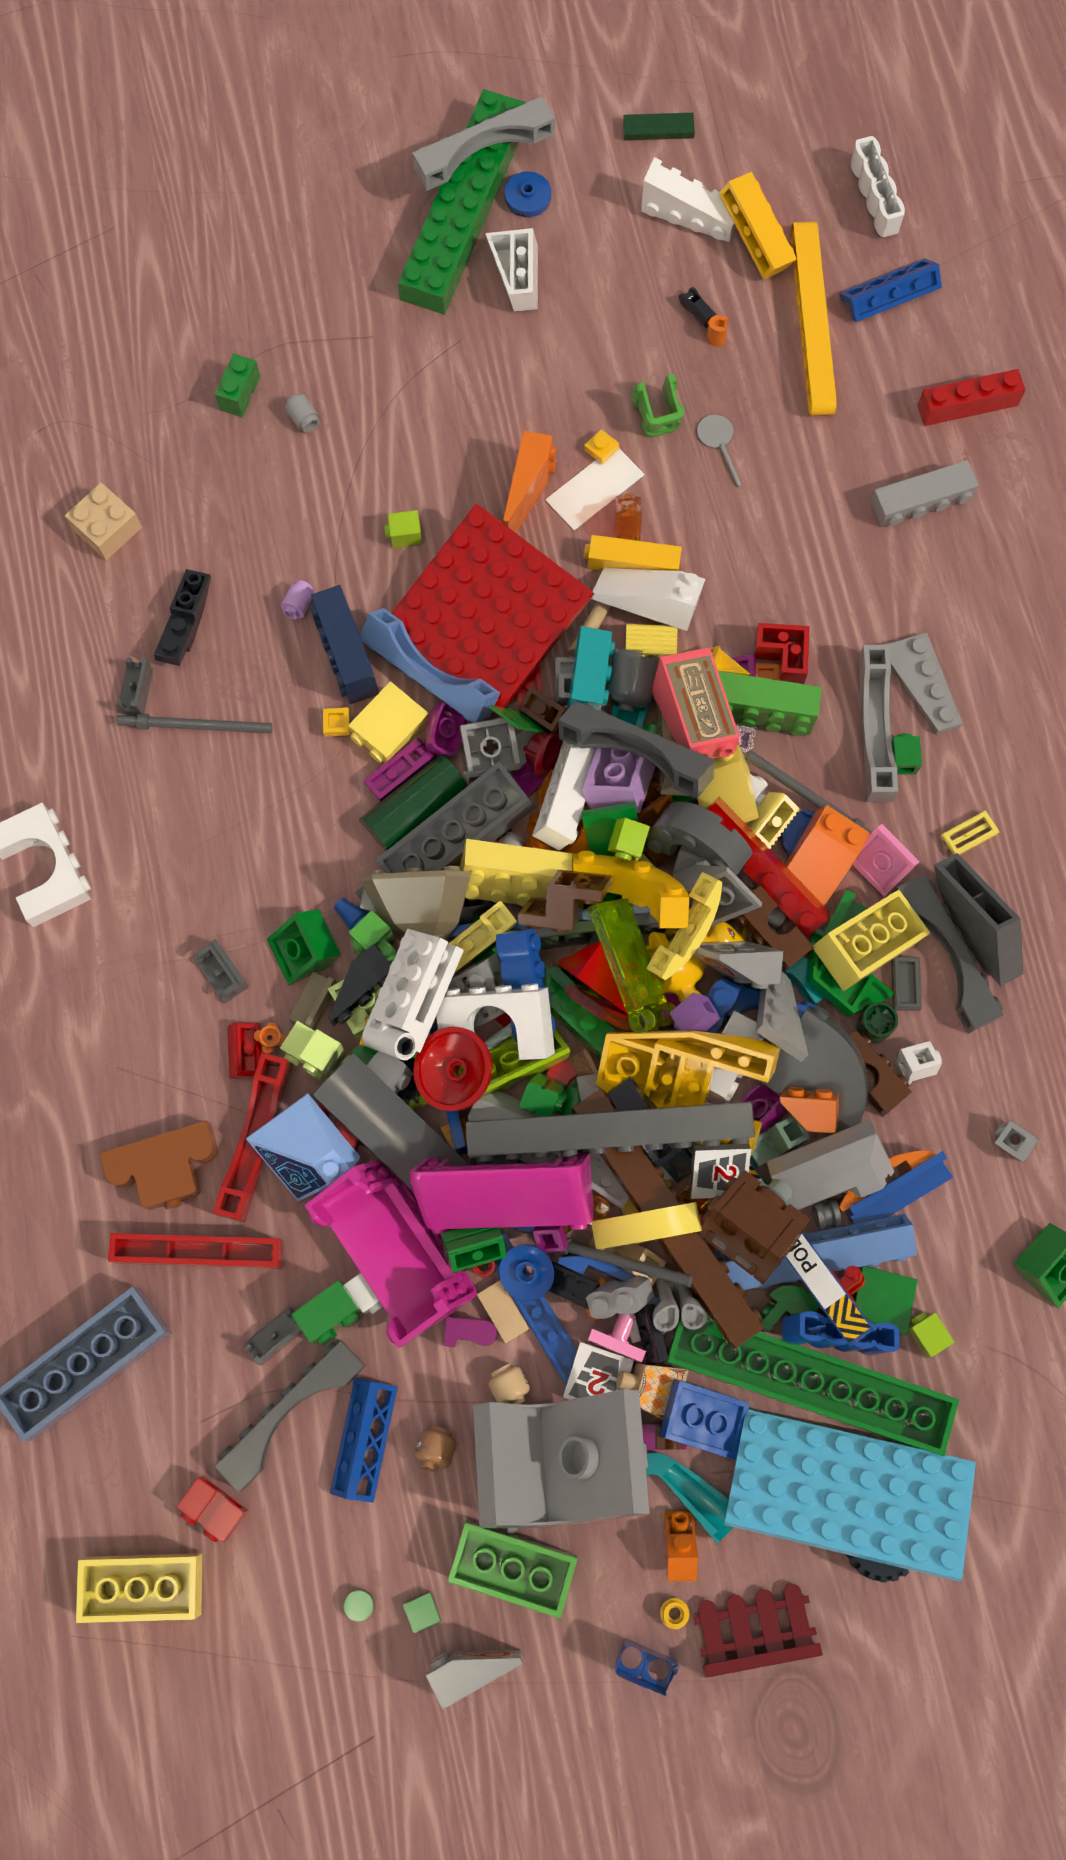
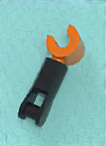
M694 287L689 288L688 293L680 294L678 297L681 305L691 312L705 328L708 327V342L716 347L725 345L729 318L717 315Z

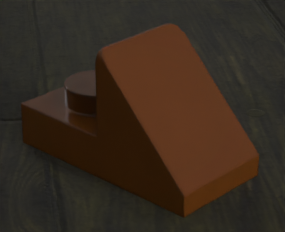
M532 686L518 707L519 710L552 732H556L559 727L558 720L568 710L565 706L552 700Z

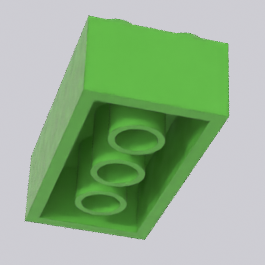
M718 671L735 723L740 724L744 728H754L756 726L765 728L770 732L787 731L795 736L811 734L819 713L822 687Z
M466 1520L448 1582L561 1619L576 1566L577 1555L510 1533L507 1534L494 1528H479V1523Z

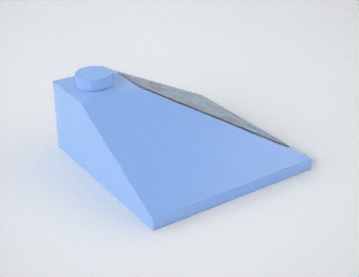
M308 1093L246 1138L298 1202L327 1188L354 1167L360 1159L358 1153Z

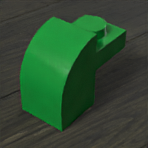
M786 1285L776 1288L766 1295L774 1303L771 1307L767 1304L760 1312L763 1319L760 1323L764 1328L762 1331L769 1332L784 1313L790 1316L807 1311L816 1312L820 1305L808 1291L801 1287Z

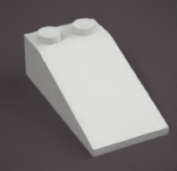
M603 568L593 590L594 596L591 599L687 631L698 604L705 579L698 577L696 574L683 571Z

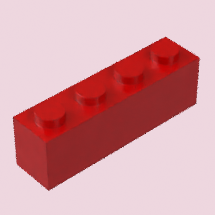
M1019 369L923 389L917 406L924 426L1016 407L1019 405L1026 389Z

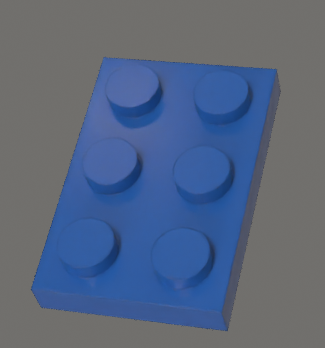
M674 1379L659 1437L736 1460L744 1417L748 1412L750 1403Z

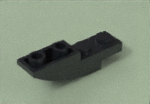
M189 569L185 570L170 606L171 615L154 653L155 661L180 666L186 651L190 652L206 603L211 579L210 574Z
M628 1076L608 1091L618 1111L657 1108L631 1076ZM674 1143L663 1144V1149L646 1150L645 1145H641L658 1167L662 1165L676 1183H679L691 1174L692 1154L687 1148H674Z

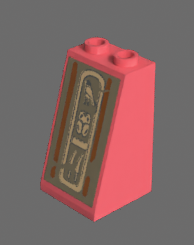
M710 648L660 657L652 694L675 743L712 759L718 757L725 758L735 754L740 736Z

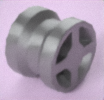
M835 1198L829 1199L827 1203L818 1202L812 1205L813 1216L818 1230L824 1229L827 1225L831 1224L833 1226L841 1225V1214Z

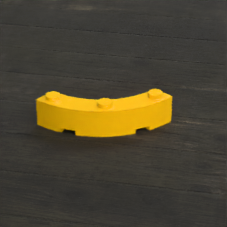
M581 851L578 854H572V871L612 875V886L608 892L622 895L623 901L638 907L647 906L650 908V914L656 919L660 928H688L689 895L684 886L671 875L650 866V863L646 861L630 860V862L613 856L596 855L592 851Z

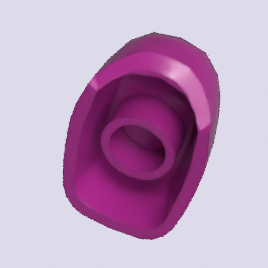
M440 702L433 707L427 720L425 733L426 749L435 755L447 757L454 755L458 751L462 742L459 728L461 725H466L467 720L458 711L448 707L447 703Z
M761 1084L751 1089L740 1101H752L754 1120L762 1122L759 1135L771 1126H774L787 1111L780 1103L781 1093L777 1094L766 1085Z

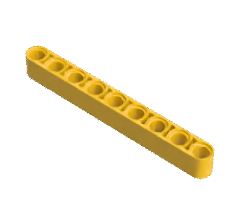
M817 221L792 222L791 247L797 258L793 263L808 412L809 416L835 415L836 390Z

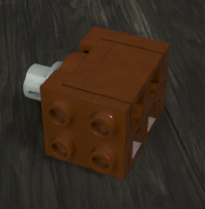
M744 1170L738 1178L732 1176L723 1189L725 1191L721 1196L717 1194L707 1207L709 1210L700 1221L704 1225L699 1235L704 1239L706 1238L707 1242L751 1276L754 1275L753 1277L764 1285L795 1246L811 1219L791 1204H788V1201L793 1196V1191L788 1183L782 1179H773L769 1185L760 1186L761 1182Z

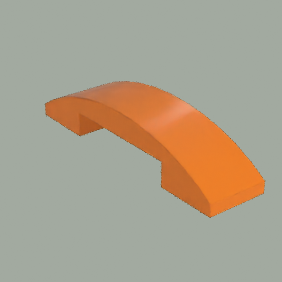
M913 1151L896 1155L889 1159L893 1168L902 1164L905 1171L909 1172L934 1157L935 1154L933 1151ZM848 1191L849 1194L844 1193L838 1202L840 1213L866 1197L855 1196L854 1192Z

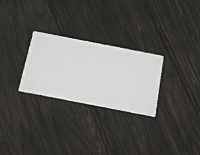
M619 448L603 465L595 460L545 500L573 530H576L645 474Z

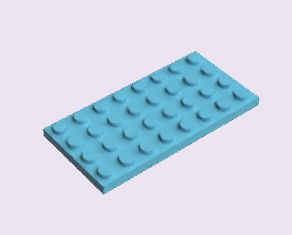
M748 1409L744 1417L724 1525L961 1582L976 1462L948 1455L941 1456L914 1447Z

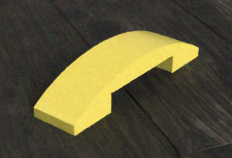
M704 872L701 873L689 894V897L696 901L688 914V928H679L668 949L659 945L646 969L666 980L693 956L706 937L715 918L722 891V882Z
M501 900L481 915L478 921L449 943L464 950L454 974L494 944L497 934L509 931L518 922Z
M696 1202L591 1222L596 1250L702 1231Z

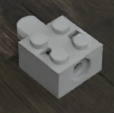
M496 953L454 975L448 989L460 988V993L469 992L470 988L486 987V991H495V987L504 985L501 974V962ZM484 1006L475 1018L474 1029L506 1012L498 1007Z

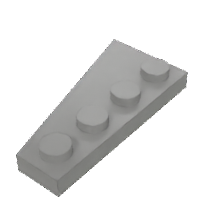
M924 633L886 644L890 645L891 671L901 680L909 697L912 696L918 704L919 711L936 735L960 728L963 723L928 634Z
M781 971L780 984H769L767 989H761L756 1032L802 1062L808 1056L806 1042L791 980Z

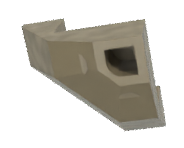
M444 866L443 870L423 871V868H407V872L387 873L386 870H370V875L360 877V882L377 914L394 933L403 938L407 929L447 940L459 923L470 879V871H460L459 866Z

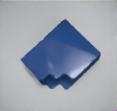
M625 1638L614 1669L619 1677L667 1697L666 1691L674 1675L677 1674L679 1666L677 1660ZM628 1647H634L641 1652L642 1661L637 1668L629 1669L622 1663V1654ZM655 1659H663L669 1666V1674L662 1681L654 1680L649 1674V1665Z

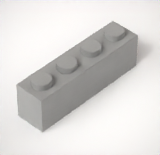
M967 460L875 489L870 503L881 527L887 525L896 526L903 522V520L912 517L913 519H918L934 510L939 512L956 503L965 504L973 499L979 485Z

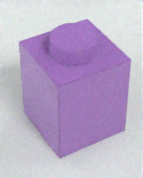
M696 993L691 994L670 1012L676 1031L706 1032L721 1019L707 996Z

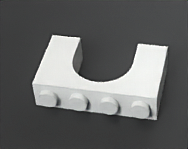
M43 803L0 822V858L2 860L33 846L48 847L54 851L56 857L55 870L50 879L43 885L16 897L25 920L33 927L91 900L88 893L91 890V886L85 875L80 876L77 870L81 865L74 853L70 854L66 847L70 845V842L63 830L59 832L56 824L60 821L53 808L49 810Z
M537 983L521 985L522 989L512 990V985L497 986L495 991H486V987L470 988L469 992L460 993V988L447 989L436 1014L438 1030L446 1027H462L474 1032V1022L478 1012L484 1006H494L504 1010L515 1024L519 1060L546 1059L555 1054L548 987L538 988Z

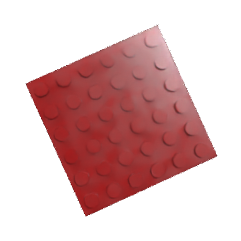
M475 503L391 614L403 622L411 641L425 659L439 670L454 677L464 679L481 678L500 692L495 706L506 708L594 596V592Z

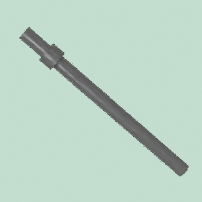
M139 713L137 716L117 715L116 719L117 725L137 726V729L159 727L272 733V723L150 717L149 714Z
M752 750L747 754L745 758L747 761L819 809L828 805L872 833L871 830L865 827L864 822L858 818L853 819Z
M567 1238L568 1246L565 1251H557L565 1255L570 1253L687 1287H690L693 1282V1276L603 1250H596V1248L575 1243L571 1238Z

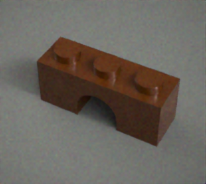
M759 886L752 893L762 902V906L734 917V920L740 927H746L752 934L751 939L754 943L783 951L782 969L785 972L814 946L797 927L784 935L776 934L769 928L768 916L778 905Z
M856 1030L850 1037L861 1052L866 1069L872 1073L875 1081L873 1089L868 1093L867 1100L883 1117L912 1091L908 1088L910 1087L908 1081L902 1075H896L890 1068L891 1063L883 1054L878 1055L871 1047L873 1046L871 1040L865 1034H859Z

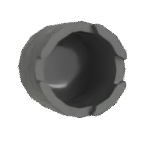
M614 649L610 664L612 672L610 681H607L606 690H609L608 697L612 701L619 703L618 709L633 712L634 707L643 708L652 702L654 698L652 687L660 658L655 656L653 658L643 657V653L627 649Z

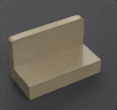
M313 972L288 1019L293 1023L299 1021L310 1029L315 1030L332 998L328 988L337 984L335 978H326Z

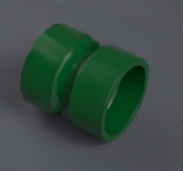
M877 1002L871 1004L857 1020L856 1028L858 1033L865 1034L873 1044L883 1042L898 1026L897 1012L887 1003Z

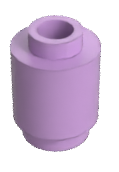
M296 580L295 584H291L281 603L283 613L288 618L295 620L304 617L312 601L311 594L314 592V588L309 583Z

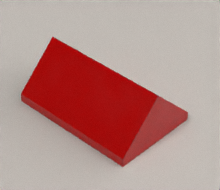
M601 941L558 961V965L629 1016L634 1013L653 986L652 979Z

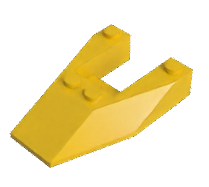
M701 1031L608 1032L595 1085L608 1093L617 1084L631 1076L657 1108L706 1105L715 1067L768 1083L775 1072L781 1048L775 1044L755 1038ZM754 1120L755 1137L749 1138L751 1155L756 1148L762 1122ZM732 1139L720 1140V1144H732ZM697 1141V1142H695V1143H698V1144L703 1145V1141Z

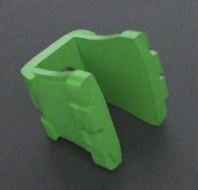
M674 374L665 377L662 388V395L670 413L668 415L654 418L644 382L636 384L632 389L631 398L635 409H639L643 419L642 429L647 437H657L674 432L681 425L684 407L679 405L677 399V381Z

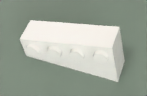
M654 157L643 183L641 212L652 217L667 220L672 224L690 228L695 232L710 235L717 240L730 242L736 226L719 192L715 189L712 192L706 190L704 185H702L703 183L696 179L693 182L680 176L681 171L674 167L669 170L661 166L662 161Z

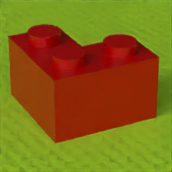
M758 623L754 635V656L756 659L778 660L779 681L804 684L808 675L810 626Z

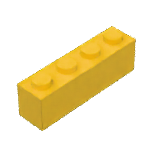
M752 172L729 181L719 192V195L763 280L785 271L797 258L783 233L781 225L775 218L770 204L760 189L758 181Z

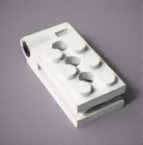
M407 929L362 1035L364 1044L371 1049L401 1060L410 1059L415 1052L420 1053L464 950L448 944L442 938Z

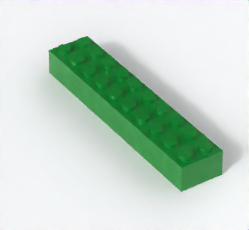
M483 89L466 128L473 127L486 119L496 117L526 102ZM519 142L498 143L478 150L461 162L449 181L440 186L398 281L401 301L445 315Z
M680 1310L679 1320L667 1353L669 1360L665 1361V1363L918 1449L945 1456L959 1399L800 1345L787 1343L782 1339L758 1332L737 1348L731 1349L708 1314L706 1323L701 1328L692 1330L683 1325Z

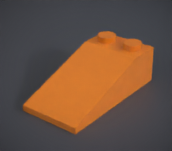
M523 430L503 524L515 533L518 532L548 484L550 474L555 473L557 446H553L552 435Z
M825 805L815 811L785 866L825 906L858 857L871 833L833 808Z

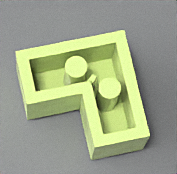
M299 1021L296 1022L280 1047L281 1051L285 1054L283 1058L288 1059L295 1066H298L299 1063L303 1064V1068L307 1070L306 1072L318 1080L322 1076L327 1078L337 1068L346 1054L341 1043L318 1029L316 1031L310 1029Z

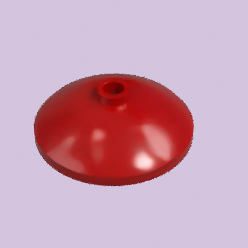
M446 1027L431 1034L425 1040L421 1052H417L414 1062V1080L420 1095L433 1107L445 1111H459L475 1104L487 1090L492 1076V1058L486 1043L479 1035L462 1027ZM463 1066L464 1072L462 1075H459L458 1070Z

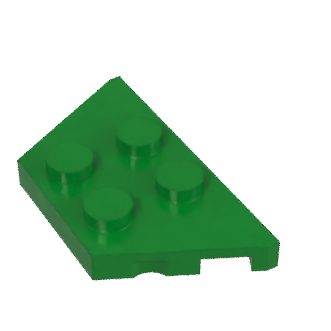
M818 928L810 935L809 942L814 945L827 934ZM812 948L809 951L807 982L847 1017L865 1010L873 1003L883 1002L893 996L894 993L872 973L843 991Z

